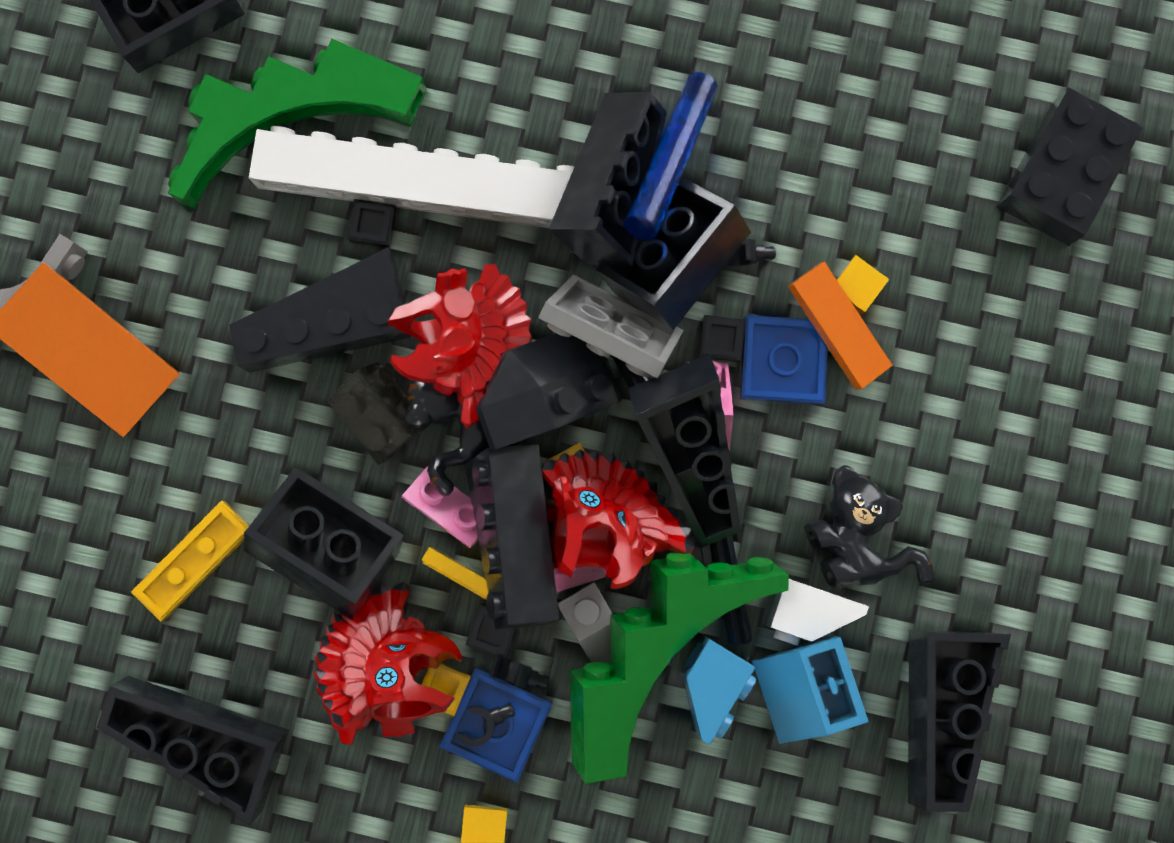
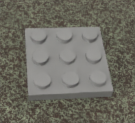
M574 274L545 302L538 317L547 322L548 328L553 332L565 337L573 335L587 342L586 346L592 352L604 357L612 355L626 362V367L630 371L643 377H649L650 375L656 378L659 377L684 331L678 327H675L674 330L670 329L627 301Z

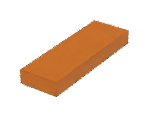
M825 261L817 264L787 286L855 390L863 389L893 366Z

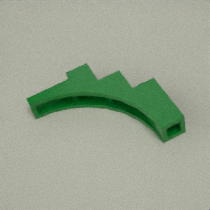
M332 38L327 49L320 50L315 59L313 67L315 75L268 56L264 67H259L254 73L251 82L252 92L249 93L205 74L201 84H197L193 88L189 97L190 108L188 112L200 125L190 132L186 142L187 153L181 165H176L170 174L168 194L178 203L195 209L214 177L231 158L255 141L257 129L270 131L272 126L282 127L316 116L339 114L381 117L411 127L427 92L423 77Z
M672 552L667 554L666 558L651 560V609L631 607L625 613L610 615L611 663L595 661L587 663L582 668L570 669L572 765L585 784L627 776L629 745L638 714L654 682L673 656L700 630L725 613L757 598L788 591V573L771 559L765 557H753L748 559L747 563L735 565L712 563L707 568L689 553Z

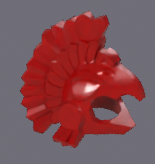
M496 264L484 265L479 281L472 284L469 292L466 290L468 272L465 268L460 270L450 269L445 273H438L434 292L408 304L396 307L387 323L421 342V344L417 345L415 351L407 357H399L392 354L389 362L394 369L408 379L422 383H433V388L439 393L451 396L452 392H457L458 402L462 405L460 421L467 429L479 420L476 407L481 397L485 396L490 379L504 351L532 341L529 332L532 319L526 315L528 304L521 299L520 288L512 286L509 276L500 275ZM424 314H432L435 317L433 320L424 322L414 321L417 317Z

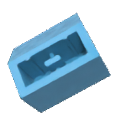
M702 635L683 666L681 674L695 730L700 738L710 745L715 736L721 739L729 729L734 718L729 712L737 698L744 701L752 690L756 678L751 674L756 667Z
M829 635L752 660L753 666L756 667L754 671L779 744L827 736L869 722L841 637Z

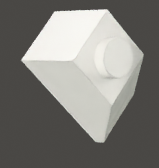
M789 579L788 591L775 595L765 626L776 629L773 638L798 646L800 638L812 642L865 616L869 606Z

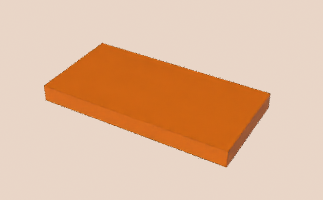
M43 262L0 309V340L123 438L180 374L46 262Z

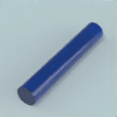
M695 72L688 76L625 219L624 226L626 230L636 238L643 240L653 239L657 236L718 91L717 82L706 73Z

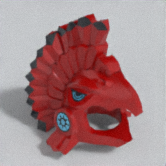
M581 449L573 456L563 453L557 461L546 459L541 470L542 476L552 487L555 502L546 504L547 520L554 523L552 535L550 536L553 570L557 568L561 573L571 578L574 568H603L606 570L605 577L613 579L610 588L618 589L630 585L636 579L641 566L651 562L655 551L663 552L666 549L676 553L692 554L694 545L688 539L691 527L686 522L677 520L679 516L677 510L664 506L666 497L657 494V482H648L644 471L633 469L629 461L620 462L616 459L614 453L603 457L597 450L587 454Z
M405 582L395 585L392 589L383 584L376 586L372 596L367 598L353 620L342 613H333L331 617L332 624L328 625L325 637L320 642V651L315 656L318 667L313 674L318 683L316 691L322 698L323 707L330 715L332 726L338 731L342 744L352 746L358 729L361 730L367 727L372 718L381 722L383 737H402L405 734H414L412 720L445 712L454 701L453 696L415 682V677L420 670L424 668L438 669L440 664L448 658L455 659L461 663L462 656L456 644L448 637L437 632L426 631L425 626L418 619L408 617L407 620L404 619L403 609L410 594V589Z

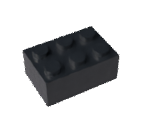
M91 0L122 57L137 73L146 70L245 15L237 0Z
M1068 87L1052 103L996 207L1070 246L1087 234L1143 126Z
M673 173L645 208L633 265H599L596 271L615 295L674 330L751 234V231L734 204Z
M295 466L244 532V552L353 620L400 553L404 535Z

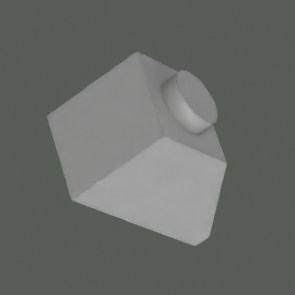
M592 582L558 602V607L590 661L611 663L610 615H613L595 582Z

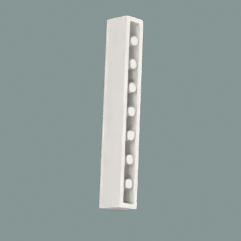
M272 126L270 131L256 130L249 179L258 189L352 202H354V199L392 204L396 208L549 228L574 166L560 165L557 166V170L540 168L539 163L531 160H517L516 164L499 162V158L488 154H477L475 159L458 157L459 154L456 151L443 148L434 149V153L418 151L416 146L406 143H394L392 148L377 146L376 141L368 138L354 137L352 142L336 140L334 135L325 132H312L311 136L296 135L294 130L286 127Z

